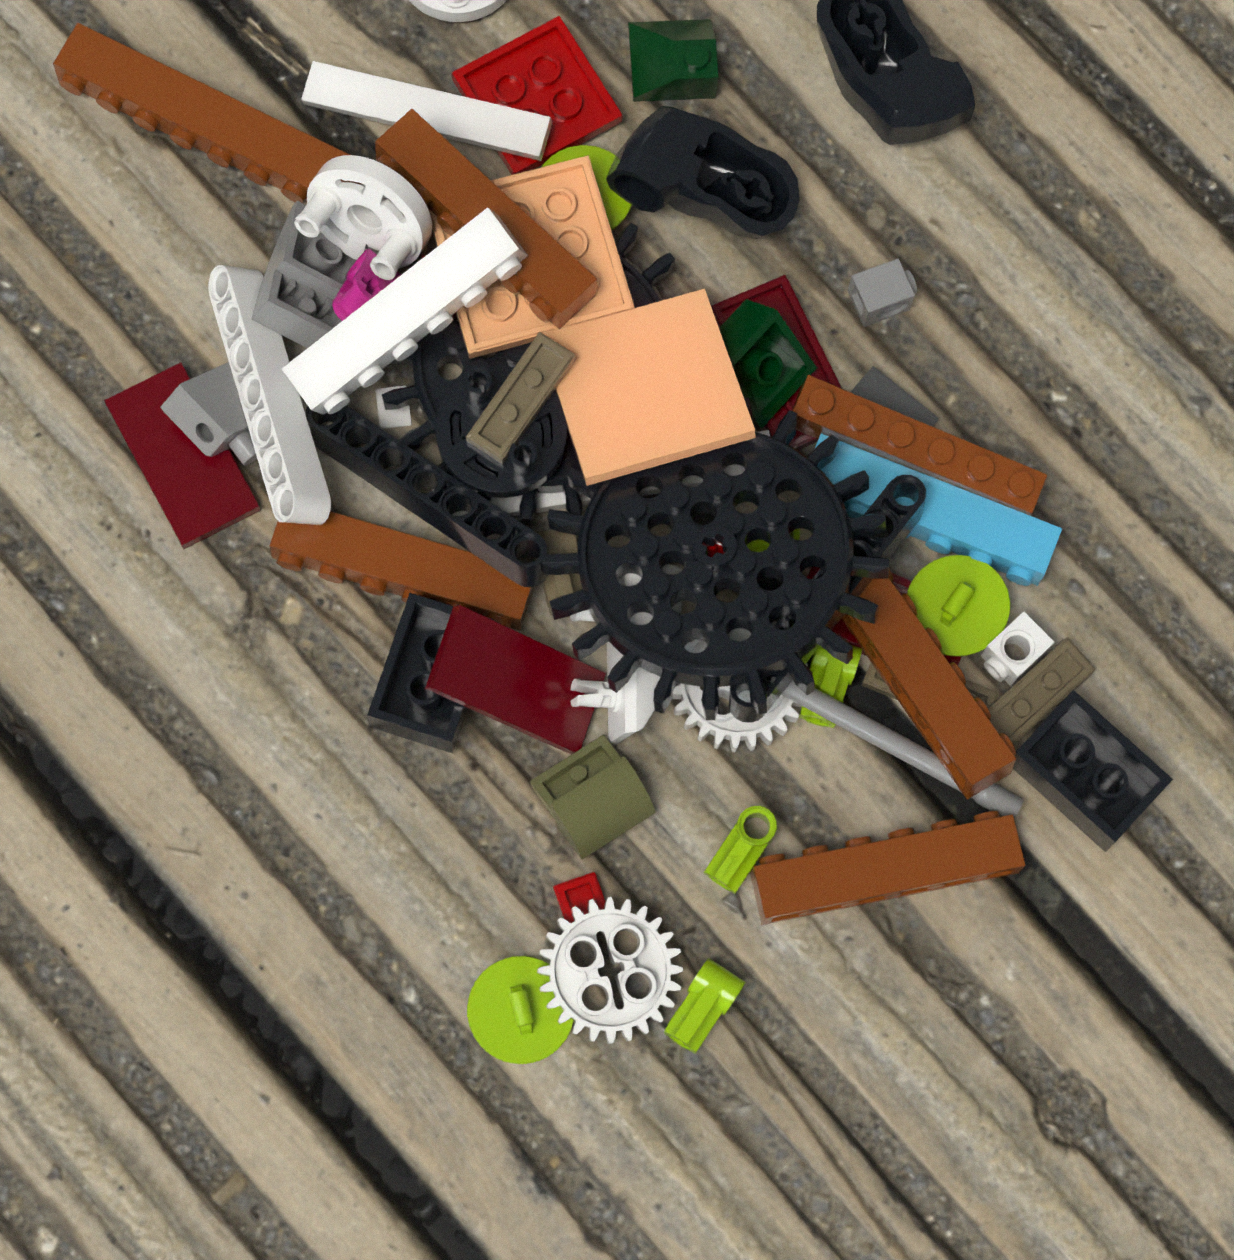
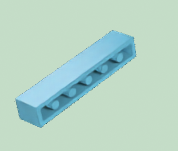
M821 433L815 448L829 436ZM839 441L838 454L829 464L821 469L832 484H836L850 475L863 470L868 474L869 489L843 502L850 518L863 516L895 477L900 475L917 477L925 486L926 498L922 516L906 538L912 536L925 541V545L929 549L941 554L953 552L987 563L993 569L1006 573L1007 579L1019 585H1039L1046 573L1062 528L842 441ZM908 497L895 499L898 504L903 506H910L915 503Z

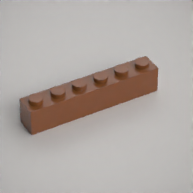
M410 109L375 141L376 161L396 171L417 190L428 209L437 216L438 224L450 236L486 208H490L498 214L528 255L520 262L522 264L521 269L512 277L501 281V283L511 293L516 294L519 292L530 302V309L541 321L545 323L550 321L560 329L595 297L597 278L414 109Z
M810 375L807 376L802 384L791 410L798 413L797 430L817 439H819L821 433L829 437L833 435L839 441L1027 515L1033 513L1047 477L1045 473Z
M331 511L325 523L321 525L278 521L269 545L272 558L277 559L276 563L283 568L293 571H301L302 567L319 572V577L327 581L343 583L344 579L359 583L362 590L374 595L383 596L385 592L402 596L401 600L405 603L409 593H413L447 605H461L485 617L492 618L495 622L519 631H521L534 587L518 585L471 552Z
M889 569L888 579H873L859 596L879 605L876 623L861 621L847 614L842 617V621L851 634L855 636L862 650L968 800L1011 774L1016 761L1015 747L1005 733L999 734L990 722L991 715L987 706L979 697L974 699L965 687L966 679L961 669L954 662L949 664L940 651L942 647L937 635L931 628L925 629L916 617L917 610L913 601L907 594H900L892 583L893 576Z
M989 811L975 815L973 817L974 822L957 825L956 819H950L932 824V831L915 834L914 828H904L888 833L889 839L872 842L870 836L846 841V848L829 851L828 845H819L802 850L803 856L786 859L785 854H774L760 858V865L753 866L750 875L761 925L1018 874L1025 867L1014 816L1012 814L1000 817L999 811Z

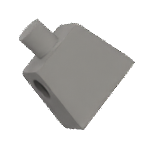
M229 362L179 384L162 404L161 409L206 456L213 457L231 448L243 466L249 465L257 459Z

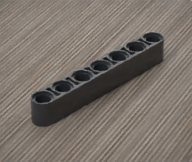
M347 405L336 413L328 414L327 412L324 415L312 411L309 406L306 407L305 415L315 446L518 585L535 587L546 580L548 575H544L542 555H547L548 550L545 540L539 534ZM327 421L333 422L330 425H321L322 423ZM360 443L367 444L361 448H354L355 445ZM391 466H400V468L393 471L386 470ZM426 488L434 489L432 492L429 493L419 492L422 489ZM458 511L468 512L466 515L463 516L452 515ZM491 534L503 535L498 539L486 538ZM525 557L537 558L535 561L530 563H524L520 561Z
M900 475L890 481L864 514L885 513L886 531L889 533V536L885 538L867 536L853 539V555L886 559L892 556L919 522L923 513L926 489L917 477ZM908 497L915 503L910 506H903L898 504L895 499ZM820 569L812 579L822 577L825 572ZM852 577L849 594L859 597L873 578ZM840 613L837 621L835 622L831 630H833L834 627L838 624V622L842 619V617L845 615L844 613ZM781 617L774 628L779 630L789 629L794 625V621L788 617ZM817 645L801 659L804 664L807 663L820 645ZM786 669L762 679L768 692L767 712L793 680ZM746 683L730 686L729 709L737 720L752 723L765 716L766 713L758 715L751 702H745L738 697L741 692L749 690Z

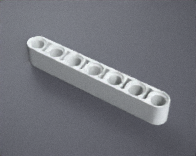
M218 265L210 274L208 282L209 296L273 514L279 522L321 525L329 517L331 510L330 494L300 395L282 370L289 363L282 335L252 320L254 307L264 277L259 270Z

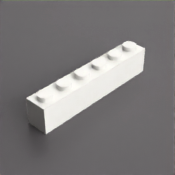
M486 208L294 358L282 370L312 411L322 415L327 412L328 414L336 413L350 401L348 395L360 386L366 388L377 382L384 375L382 369L393 360L402 361L413 354L418 348L417 342L429 332L434 335L445 329L453 321L451 315L464 305L466 308H469L480 302L487 295L486 288L496 280L504 281L516 274L522 267L520 262L528 255L498 214L490 208Z

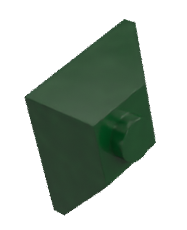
M711 19L628 22L633 102L716 98L719 75L716 38Z
M746 299L721 325L719 330L743 397L750 399L752 420L757 427L763 428L804 383L807 376L811 375L817 367L777 309Z

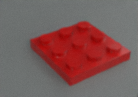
M560 16L452 72V80L464 97L551 117L553 123L541 161L497 151L511 175L536 169L555 153L565 148L579 146L622 123V113Z

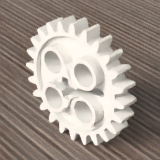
M773 621L771 625L774 627L777 621ZM736 628L728 634L730 639L738 642L744 641L751 636V633L744 628ZM696 639L692 640V643L688 642L684 648L691 653H700L705 650L707 643ZM677 682L678 686L674 688L672 699H681V702L674 708V714L682 715L688 713L689 715L684 724L685 730L698 725L700 731L697 740L701 742L711 734L715 736V749L720 747L724 739L729 740L732 752H736L739 742L744 740L749 750L754 751L756 738L758 737L766 745H771L773 741L771 730L784 736L788 729L783 719L796 723L799 714L791 706L802 707L798 703L780 695L765 716L758 721L752 723L737 720L731 712L726 715L717 714L715 720H706L701 702L703 691L700 689V686ZM730 686L719 687V697L729 701ZM749 690L741 692L738 697L745 702H750Z
M608 897L604 909L599 910L595 901L591 899L588 901V914L584 915L580 909L574 906L571 909L574 922L569 923L561 917L557 920L560 929L563 931L561 935L547 933L546 938L555 946L553 950H540L539 955L550 960L549 966L538 968L537 973L549 976L550 982L541 986L539 990L540 992H553L555 997L546 1007L547 1009H552L560 1006L563 1009L557 1021L559 1024L570 1018L575 1020L572 1034L577 1035L585 1026L589 1028V1041L591 1042L596 1040L600 1031H605L608 1044H613L616 1031H621L625 1040L631 1041L632 1027L636 1026L645 1035L649 1033L646 1019L651 1018L658 1023L664 1020L658 1011L659 1006L666 1008L674 1007L675 1004L666 994L667 991L681 990V986L670 979L671 975L683 972V967L671 965L670 959L677 956L681 951L677 948L667 949L665 945L674 935L673 932H666L660 935L656 931L662 922L661 917L654 919L650 923L645 920L648 907H642L635 915L630 913L631 901L629 899H626L621 909L618 910L615 909L612 897ZM626 930L635 935L637 948L633 954L623 955L616 951L613 939L617 932ZM600 931L605 935L610 962L614 965L620 964L622 969L621 972L615 975L618 990L624 1004L622 1009H617L615 1006L609 978L607 976L600 977L598 969L602 968L605 963L596 937L597 932ZM584 942L593 948L595 958L590 966L579 967L572 962L570 950L574 944ZM631 974H641L649 982L648 994L642 999L633 998L626 991L625 983ZM588 986H598L606 994V1004L599 1011L589 1010L582 1001L583 991Z

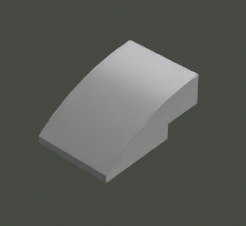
M296 201L286 219L268 263L254 307L252 320L309 348L342 322L334 312L332 303L346 280L347 272L356 260L343 253L321 231L314 238L300 233L294 221L306 205Z

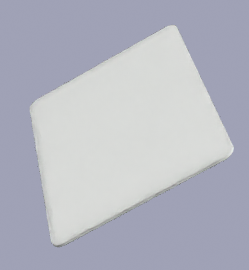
M407 386L375 390L381 429L412 425L409 405L400 409L385 410L382 394Z

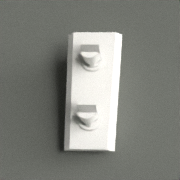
M666 564L661 570L666 574L675 575L683 569ZM630 573L622 576L618 582L624 586H633L641 580V577ZM682 601L673 607L678 613H681ZM584 610L570 616L572 621L595 622L589 610ZM638 612L630 618V621L636 625H645L652 620L653 616L646 612ZM607 642V677L614 665L624 656L610 642ZM639 667L633 673L628 683L617 693L609 688L608 678L607 682L574 679L570 690L585 693L586 695H578L570 702L572 707L608 708V741L611 745L615 746L645 727L655 710L653 702L654 689L660 677Z

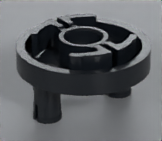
M472 367L473 372L470 373L467 370L464 378L459 380L449 390L440 405L436 419V440L441 459L454 478L478 494L494 498H509L526 494L546 482L556 471L563 458L567 444V423L557 394L553 392L522 438L518 440L517 445L514 443L511 445L508 458L501 464L467 442L466 436L514 367ZM459 412V413H461V418H460V415L454 414L453 417H452V421H451V424H452V433H453V442H454V445H453V444H452V441H451V424H450V418H451V416H452L453 413ZM548 415L551 416V420H552V427H553V429H552V436H553V442H552V438H551V427H550V421H549ZM460 425H461V430H462L463 438H465L464 440H462V439H461V436H460ZM542 431H543V435H544V446H543V447H542ZM479 462L480 464H482L484 467L488 468L489 470L498 473V477H497L496 474L487 471L486 469L482 468V467H481L480 465H478L477 463Z

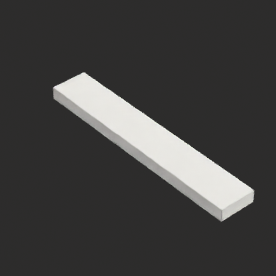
M315 61L312 62L301 98L304 105L392 126L410 109H414L444 138L539 161L542 160L553 123L549 116Z

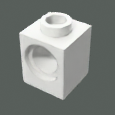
M1023 612L987 645L981 657L985 660L984 666L993 678L999 682L1005 680L1012 686L1048 653L1055 642ZM1007 644L1018 645L1023 650L1025 659L1017 661L1009 658L1005 653L1004 646Z

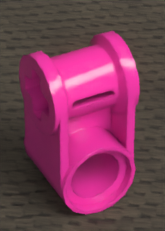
M367 248L349 269L345 276L346 280L333 299V310L341 321L402 275L397 271L395 277L391 280H384L375 275L371 270L370 264L377 254L370 248Z

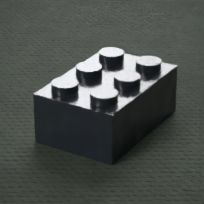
M409 593L367 714L369 727L453 754L468 708L425 689L453 606Z
M1074 690L1018 748L1013 767L1020 776L1104 852L1123 835L1173 780Z

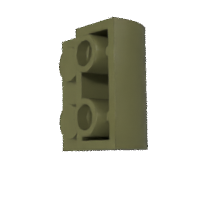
M604 735L530 781L533 791L554 817L559 830L582 860L656 813L650 796L625 756L621 758Z

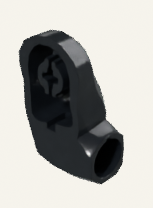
M819 0L817 3V25L835 81L842 96L868 122L883 142L889 145L914 143L946 134L971 120L975 109L972 85L958 61L953 59L945 60L931 56L926 41L913 25L902 0Z
M661 106L634 130L617 152L606 177L611 190L641 211L654 213L668 203L672 208L686 215L707 219L737 236L754 239L783 230L794 218L800 201L798 179L785 159L772 151L757 147L736 131L720 122L670 106Z

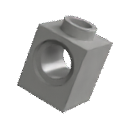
M898 258L852 275L847 291L863 327L910 311L915 294L917 293V286L912 273L909 270L904 271Z

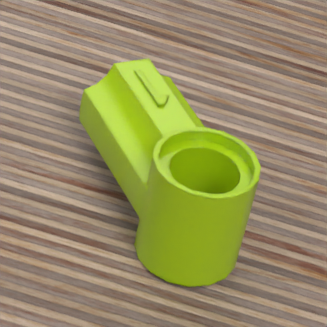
M851 645L853 647V658L848 664H845L819 646L813 654L809 668L814 678V686L816 689L843 703L847 686L851 685L854 679L862 648ZM801 707L799 718L804 719L808 723L830 728L836 726V724L809 709Z
M762 806L746 808L740 814L737 823L703 873L725 890L736 894L753 869V866H755L774 838L777 830V821L774 814ZM751 818H760L767 824L768 834L763 838L753 839L745 833L744 823Z
M708 958L687 990L689 992L688 996L667 1024L664 1034L684 1049L696 1054L721 1014L725 1016L746 982Z

